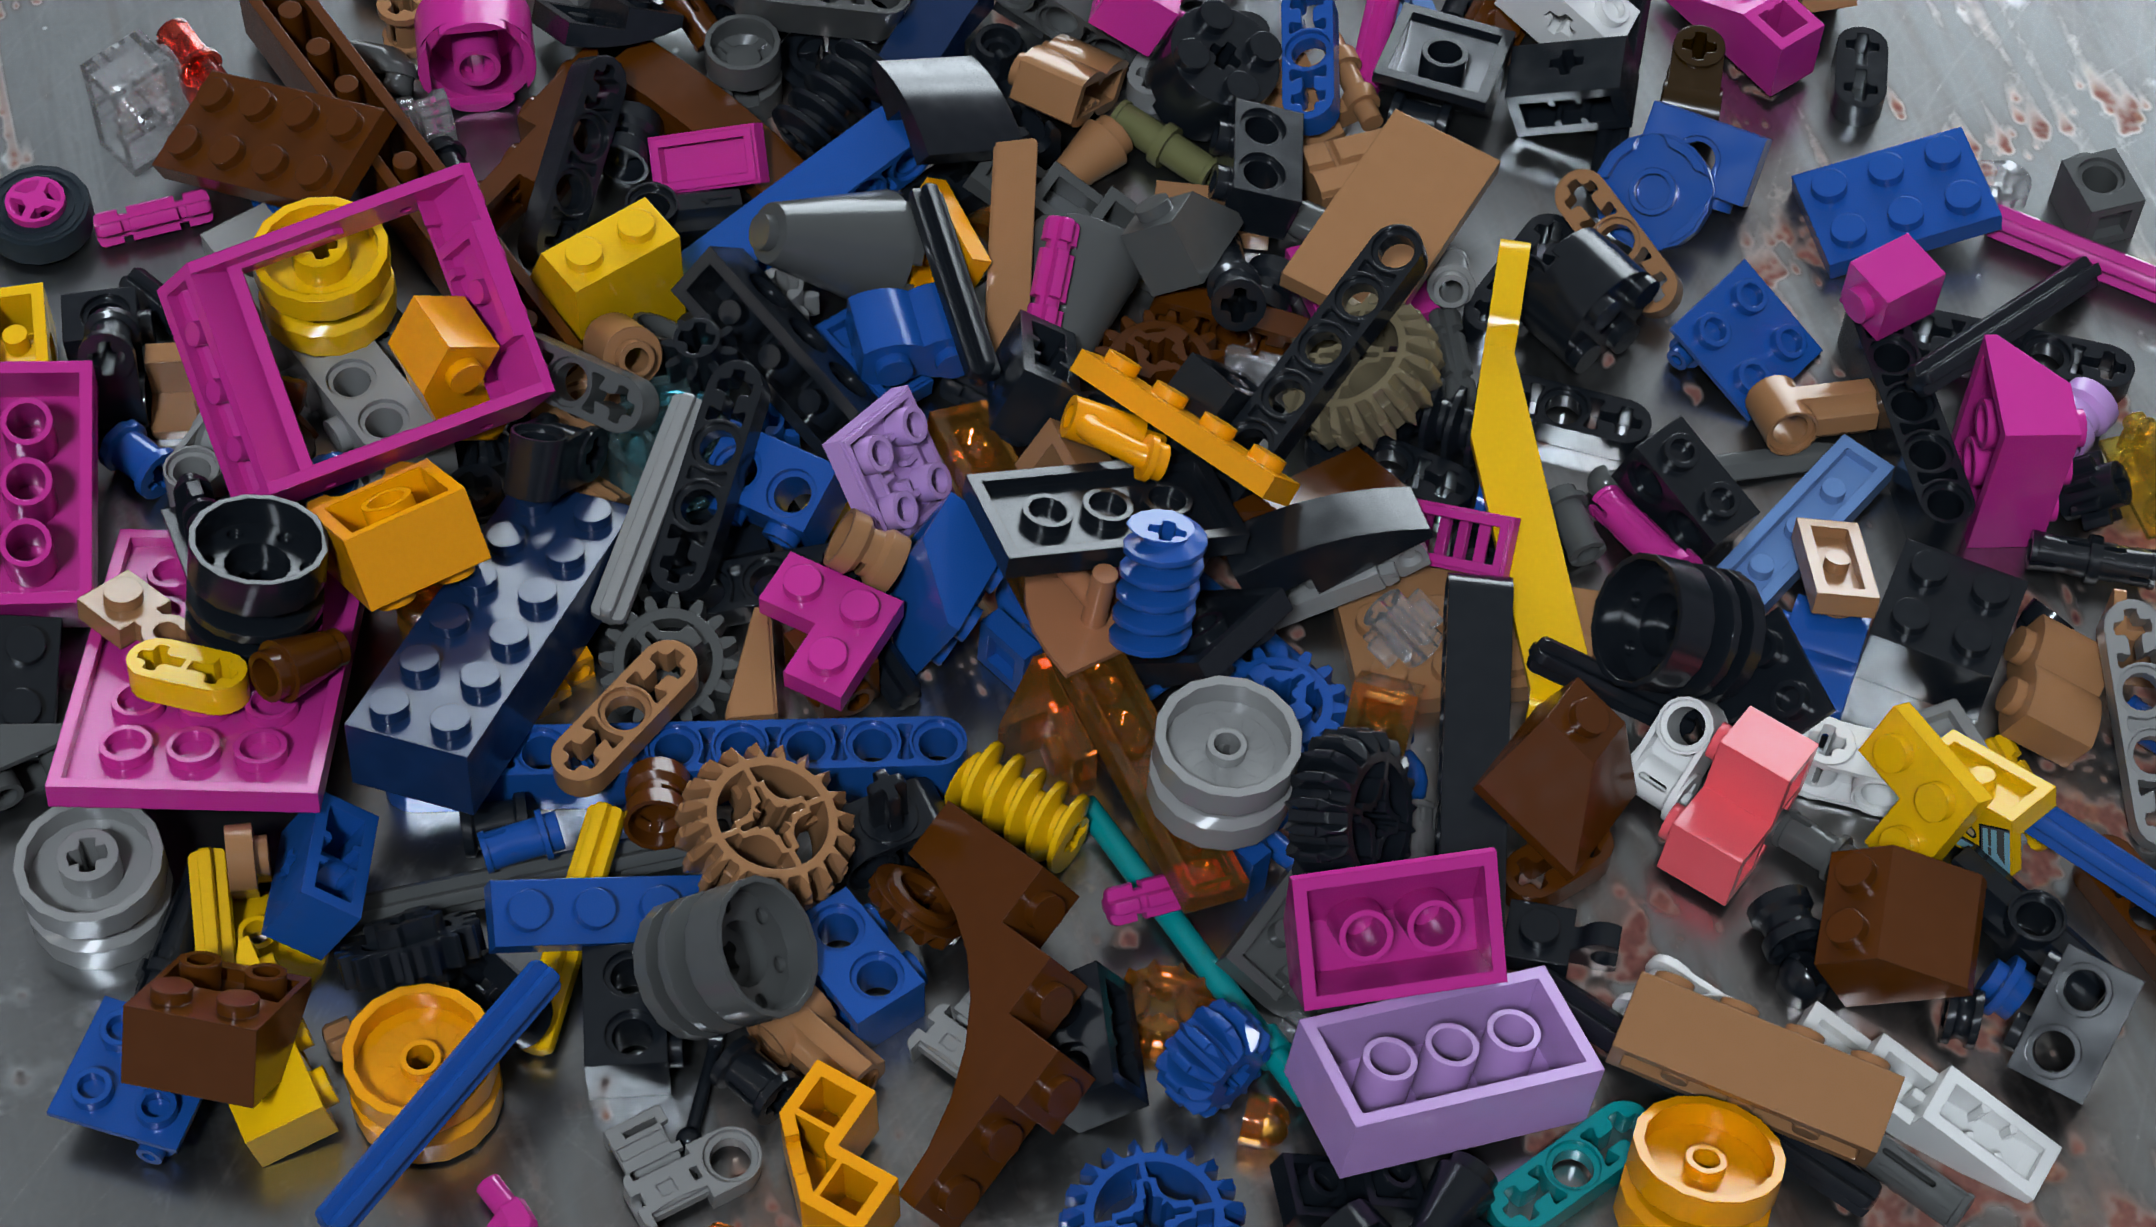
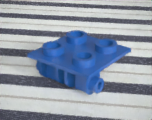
M1746 259L1742 260L1668 329L1674 335L1669 344L1670 350L1667 352V359L1670 364L1678 370L1695 368L1699 365L1747 422L1752 418L1746 409L1745 399L1749 390L1757 382L1773 375H1786L1794 379L1823 351Z
M104 996L46 1113L50 1117L135 1141L139 1144L136 1155L148 1163L159 1165L165 1156H172L174 1153H178L203 1099L121 1083L123 1005L126 1002Z

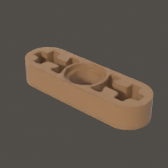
M1577 169L1567 173L1559 181L1555 190V203L1565 220L1575 232L1586 227H1593L1605 236L1618 228L1632 231L1635 242L1628 256L1639 265L1642 264L1645 270L1658 282L1667 278V281L1661 286L1665 296L1658 302L1652 300L1645 306L1641 315L1651 319H1660L1673 313L1680 305L1683 297V285L1676 272L1611 187L1598 173L1589 169ZM1583 186L1587 191L1598 188L1591 197L1606 217L1596 223L1580 205L1571 209L1577 202V198L1574 195V191L1577 188ZM1616 208L1617 212L1610 215L1611 211ZM1650 253L1652 256L1651 259L1644 261L1647 254Z
M661 640L648 646L557 739L552 747L551 761L555 782L562 791L575 797H589L603 791L695 695L699 686L698 663L695 653L689 646L676 640ZM676 666L680 668V678L677 679L674 676L667 675L658 683L657 669L661 668L664 671L670 672ZM654 689H655L656 703L654 702V700H653L652 697L650 696V693H651ZM622 706L638 708L645 715L643 721L638 726L629 730H620L612 727L608 723L607 718L613 710ZM595 733L598 734L599 738L602 741L598 746L596 744ZM593 753L595 767L590 769L587 766L581 765L574 771L571 770V758L575 757L578 760L584 761Z

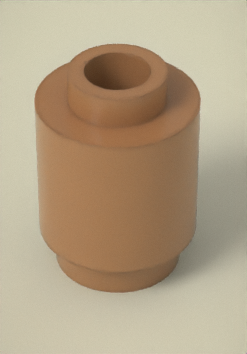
M619 312L606 313L593 320L585 331L583 339L584 352L643 377L648 381L659 370L662 362V348L658 338L630 316Z

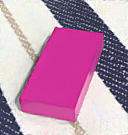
M748 123L647 138L653 182L667 185L675 193L770 182L763 123Z

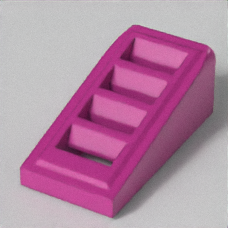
M1417 499L1431 530L1434 517H1441L1434 552H1428L1431 564L1428 566L1468 574L1509 577L1521 521L1520 518ZM1453 520H1460L1452 557L1446 556ZM1476 523L1479 524L1473 558L1472 561L1465 560L1472 525ZM1492 527H1498L1500 530L1493 564H1484ZM1430 539L1427 540V541H1425L1426 546H1427V550H1428V546H1429V541H1430Z

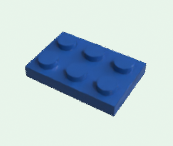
M1962 127L1791 176L1792 192L1830 279L1846 275L1851 261L1906 233H1909L1925 251H1929L2002 229V214Z

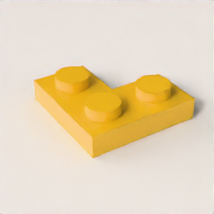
M1910 702L1893 706L1859 748V752L1899 797V800L1864 841L1869 848L1896 845L1942 861L1994 800Z

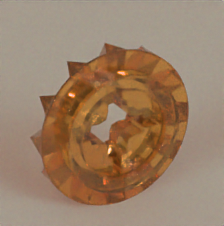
M1154 958L1148 967L1137 971L1128 968L1124 980L1132 985L1142 1058L1157 1061L1158 1056L1166 1050L1164 1046L1165 1040L1174 1036L1179 1029L1180 1022H1186L1190 1019L1198 1007H1208L1212 1001L1216 1000L1213 999L1206 987L1205 977L1197 978L1189 973L1183 962L1176 967L1162 966ZM1149 995L1152 998L1156 997L1162 1003L1168 1002L1171 999L1177 1000L1174 1007V1016L1177 1022L1173 1017L1169 1019L1162 1012L1153 1017L1148 1015L1151 1007Z

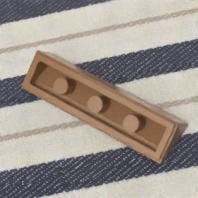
M1033 138L996 142V146L993 148L988 256L992 262L987 269L985 323L995 352L1020 309L1027 312V306L1031 303L1030 291L1032 283L1038 142Z

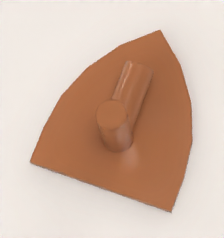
M1098 564L1090 571L1035 575L1025 577L1024 606L1032 633L1048 658L1065 678L1124 653L1117 650L1109 642L1108 636L1110 627L1115 623L1112 618V608L1119 601L1116 598V584L1121 580L1118 577L1116 568L1110 564Z

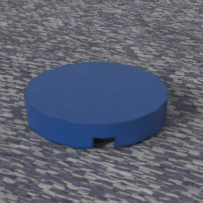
M1650 133L1627 138L1609 152L1597 172L1611 187L1659 252L1681 247L1696 236L1712 212L1715 187L1710 167L1696 148L1674 135ZM1596 205L1598 217L1601 220L1606 216ZM1616 208L1611 211L1610 215L1617 212ZM1618 228L1610 232L1614 238L1631 248L1634 247L1635 239L1632 231Z

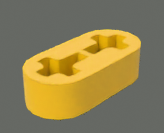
M154 638L136 644L126 657L131 691L138 698L145 701L217 716L236 712L249 702L251 689L247 664L244 659L234 653L173 639Z

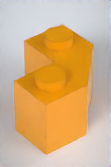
M413 295L392 333L388 345L401 365L413 392L433 421L489 401L490 398L483 378L500 346L465 296ZM507 423L461 441L497 440Z
M817 1059L779 1112L783 1152L801 1227H893L901 1216L898 1178L861 1158V1155L879 1131L876 1091Z

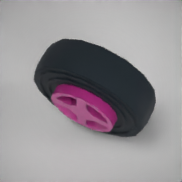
M35 165L15 170L1 178L0 253L21 264L43 265L63 260L80 250L91 236L94 226L93 216L95 212L86 185L74 173L57 166Z

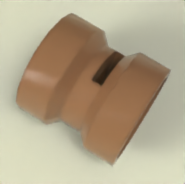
M852 508L846 513L835 529L826 548L823 563L825 566L841 574L854 571L856 575L861 577L862 583L885 593L902 571L908 558L912 541L910 537L895 529L887 531L876 529L871 516L856 508Z

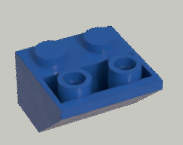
M952 491L911 537V549L902 571L889 590L885 592L904 601V617L894 630L892 637L895 647L915 676L930 661L940 666L958 640L963 642L983 613V609L978 607V604L985 593L991 594L1004 577L965 500Z

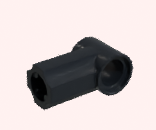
M645 182L637 184L630 189L625 197V207L646 197L680 235L681 245L694 243L743 207L740 189H737V187L675 193L667 185L658 182Z

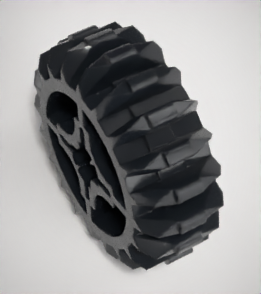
M1340 726L1337 729H1325L1321 736L1312 737L1308 744V751L1301 753L1298 773L1291 775L1292 792L1290 800L1284 802L1289 808L1288 822L1283 826V829L1289 832L1290 841L1285 851L1287 856L1294 858L1292 874L1300 875L1409 858L1411 856L1408 846L1410 836L1416 832L1412 826V815L1417 806L1412 803L1411 795L1415 782L1414 779L1407 777L1409 762L1407 757L1401 756L1398 741L1390 740L1386 732L1374 731L1373 728Z

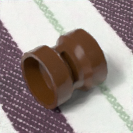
M662 756L648 757L636 762L627 773L625 779L626 805L623 815L624 832L631 842L642 848L665 850L675 846L674 838L680 827L674 824V816L679 804L683 802L682 793L688 781L691 780V775L686 767L678 761Z

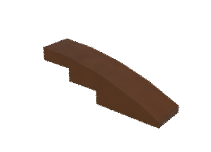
M651 40L632 44L615 57L621 63L626 74L627 87L624 98L629 101L640 102L657 112L664 124L662 135L748 123H763L718 85L691 65ZM764 123L763 130L770 182L741 186L753 199L804 162L794 150Z

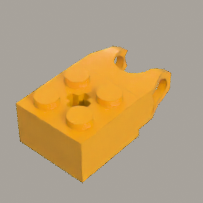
M427 458L417 463L399 461L384 469V476L379 480L342 496L323 495L306 502V509L318 516L328 532L327 571L371 612L377 609L380 611H391L401 608L415 599V592L437 582L440 584H451L461 581L474 573L475 565L492 558L465 487Z

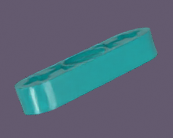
M1621 1100L1611 1102L1498 1182L1497 1187L1493 1191L1495 1201L1487 1210V1224L1492 1227H1558L1620 1182L1631 1143L1626 1139L1618 1141L1608 1149L1605 1161L1600 1150L1609 1143L1613 1127L1620 1133L1627 1132L1630 1129L1634 1131L1638 1117L1647 1109L1632 1101ZM1562 1160H1576L1587 1167L1591 1180L1580 1187H1569L1557 1180L1552 1167ZM1538 1186H1540L1544 1195L1535 1202L1530 1221L1522 1214L1516 1215L1512 1219L1506 1215L1509 1201L1518 1208L1522 1207L1536 1197Z

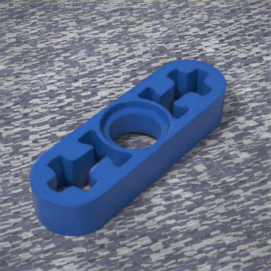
M1282 0V104L1284 109L1304 113L1303 135H1320L1330 130L1336 124L1340 115L1338 10L1334 0ZM1317 5L1313 9L1315 28H1307L1303 15L1306 14L1308 6ZM1317 48L1326 52L1322 61L1314 66L1302 67L1295 63L1298 56L1308 49ZM1306 88H1315L1319 100L1315 102L1314 110L1304 111L1308 107V92Z

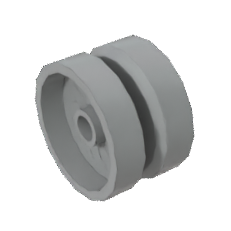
M1213 676L1191 681L1171 694L1156 718L1153 749L1151 750L1148 767L1146 795L1155 817L1174 836L1199 848L1230 851L1253 846L1277 831L1289 811L1284 802L1290 800L1292 792L1290 778L1291 775L1297 774L1301 758L1302 730L1293 709L1273 690L1246 678Z
M51 807L31 822L16 845L12 870L37 942L55 960L78 969L110 970L137 961L153 949L161 925L177 890L157 825L142 809Z

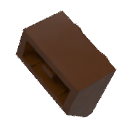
M192 951L185 954L182 953L123 1005L121 1083L254 1109L282 1080L311 993L312 978L287 973L286 968L272 963H259L247 966L222 961L221 956L213 952Z

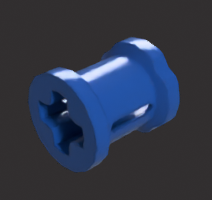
M135 419L119 422L110 429L102 440L98 459L110 471L120 470L133 480L136 492L144 498L156 499L167 492L163 476V464L174 450L171 447H159L147 437L146 428Z

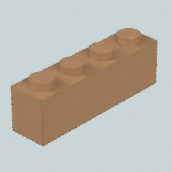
M1645 971L1641 972L1605 1060L1606 1063L1687 1096H1708L1736 1104L1761 1119L1772 1131L1860 1167L1866 1168L1878 1152L1905 1079L1904 1076L1890 1071L1891 1065L1886 1060L1866 1051L1853 1050L1850 1054L1827 1046L1824 1044L1825 1038L1820 1033L1802 1025L1790 1023L1786 1024L1785 1028L1758 1018L1760 1012L1744 1001L1722 997L1719 1002L1694 992L1695 986L1693 983L1677 974L1657 971L1654 976Z

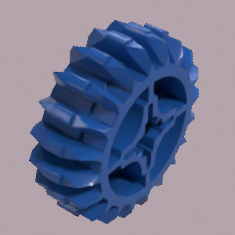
M1163 1137L1156 1143L1154 1152L1143 1153L1141 1145L1134 1138L1128 1145L1127 1157L1122 1158L1107 1147L1105 1153L1102 1154L1101 1168L1085 1163L1084 1168L1080 1171L1079 1182L1081 1185L1070 1184L1065 1193V1205L1067 1208L1059 1213L1058 1227H1144L1145 1213L1148 1216L1150 1227H1242L1246 1220V1209L1243 1202L1233 1201L1236 1195V1186L1233 1183V1178L1217 1180L1219 1167L1216 1165L1214 1158L1196 1166L1194 1165L1195 1152L1190 1144L1178 1156L1168 1154V1144ZM1133 1196V1204L1128 1209L1112 1213V1219L1109 1221L1099 1222L1110 1207L1125 1198Z

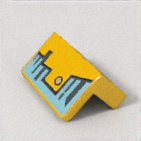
M1952 729L1941 739L1994 798L1955 846L1963 850L1968 845L1972 847L1976 844L2013 876L2022 868L2021 834L2056 807V786Z

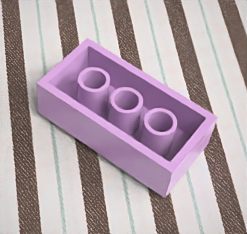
M1545 965L1507 973L1508 982L1394 998L1299 1019L1284 1073L1339 1179L1586 1120L1605 1068Z

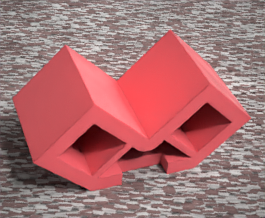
M1751 705L1733 726L1726 722L1722 723L1712 737L1705 752V756L1713 760L1703 787L1686 807L1676 803L1666 816L1659 830L1658 837L1666 842L1656 867L1721 905L1726 906L1756 868L1768 846L1763 843L1776 824L1783 809L1789 811L1801 791L1819 744Z

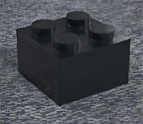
M1907 538L1870 629L1855 676L1932 705L1955 698L1968 717L1977 721L2029 581Z

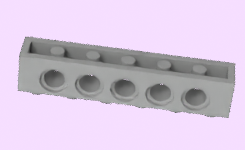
M263 202L201 233L205 256L253 239L263 221L273 213ZM253 271L244 274L279 371L285 370L290 377L307 382L308 388L304 409L308 413L317 411L323 418L325 432L337 451L345 453L433 421L407 380L375 340L367 347L342 356L314 357L290 350L271 335L262 317L258 298L259 289L255 282ZM455 443L404 461L417 463L427 458L449 476L459 469ZM382 469L360 479L365 486L381 479L385 474V470Z

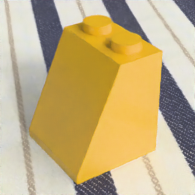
M646 197L542 252L530 275V278L582 346L585 331L589 324L606 313L619 312L633 318L635 313L649 312L661 315L675 323L686 313V307L671 291L683 277L680 235Z

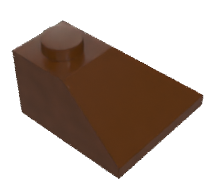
M1579 677L1572 680L1533 710L1472 788L1567 881L1576 875L1637 793L1626 724Z

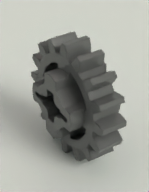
M671 594L667 608L658 609L656 602L651 596L646 597L644 604L645 614L638 617L634 612L630 611L625 622L627 627L623 632L608 628L605 632L608 643L615 650L601 652L598 655L601 668L612 671V673L600 679L604 691L628 667V661L635 646L642 653L648 646L661 640L680 641L689 646L695 653L698 663V674L699 666L708 660L707 654L712 651L713 662L706 683L704 684L699 677L697 692L669 722L694 721V717L700 713L707 719L715 721L718 719V715L713 702L716 698L722 701H729L732 687L725 682V679L735 678L739 662L727 658L739 651L735 636L721 637L727 628L725 619L721 614L705 621L707 610L705 603L699 599L687 611L682 609L678 594ZM668 627L683 628L679 632L659 630ZM660 668L657 669L658 683L667 675L674 676L677 679L681 677L677 672L673 673L672 671L667 672ZM654 689V690L650 693V696L652 697V699H653L654 702L656 703L655 689ZM622 706L615 709L619 716L634 709L633 722H642L645 716L642 711L632 706Z

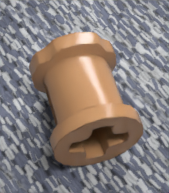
M377 0V13L380 19L385 22V28L382 32L384 45L394 46L402 50L409 59H417L414 18L418 5L422 0Z

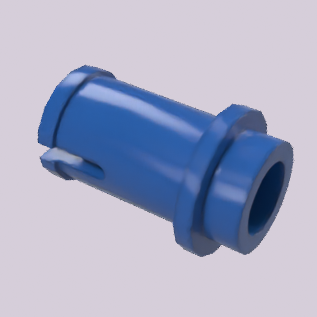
M540 808L533 810L535 817L486 832H477L488 873H494L495 870L547 855L548 861L555 859L554 852L566 849L555 811L541 814Z

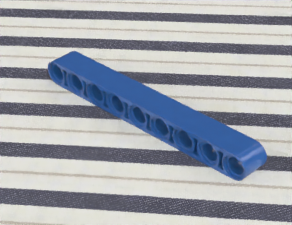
M943 716L668 722L603 791L589 797H575L565 793L558 787L554 779L551 761V751L554 743L572 724H535L483 803L512 799L514 793L524 791L527 810L539 808L540 810L587 809L597 802H605L618 808H625V779L629 769L636 762L648 757L662 756L684 763L683 765L690 773L691 780H693L694 777L697 778L701 766L708 762L709 759L718 763L722 753L728 751L730 747L743 756L747 748L755 742L758 743L766 757H770L773 750L781 745L784 746L786 760L796 763L798 759L808 754L809 759L816 761L809 763L807 770L813 775L830 770L831 781L826 789L828 791H846V803L867 796V787L873 783V773L884 768L889 775L901 773L905 780L914 777L931 779L941 799L945 800V793L950 781L959 767L968 759V739L964 728L957 721ZM641 722L609 724L616 729L629 730L635 728ZM595 733L596 744L598 746L602 741L599 738L598 734ZM593 753L584 761L578 760L575 757L571 758V770L574 771L581 765L587 766L590 769L595 767ZM940 756L946 757L947 759L937 761L931 760L929 758ZM868 758L882 759L876 762L864 761V759ZM551 765L550 768L535 769L538 766ZM386 792L390 803L401 811L412 813L459 812ZM726 801L719 806H731L729 801Z

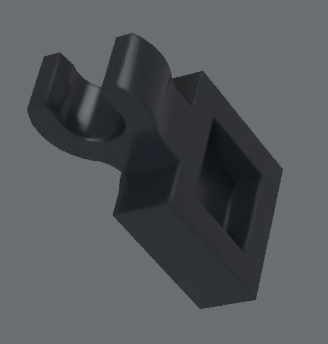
M1511 898L1504 936L1506 969L1520 971L1545 965V967L1551 968L1565 978L1569 963L1584 965L1599 971H1615L1622 926L1610 922H1592L1585 926L1575 927L1577 909Z

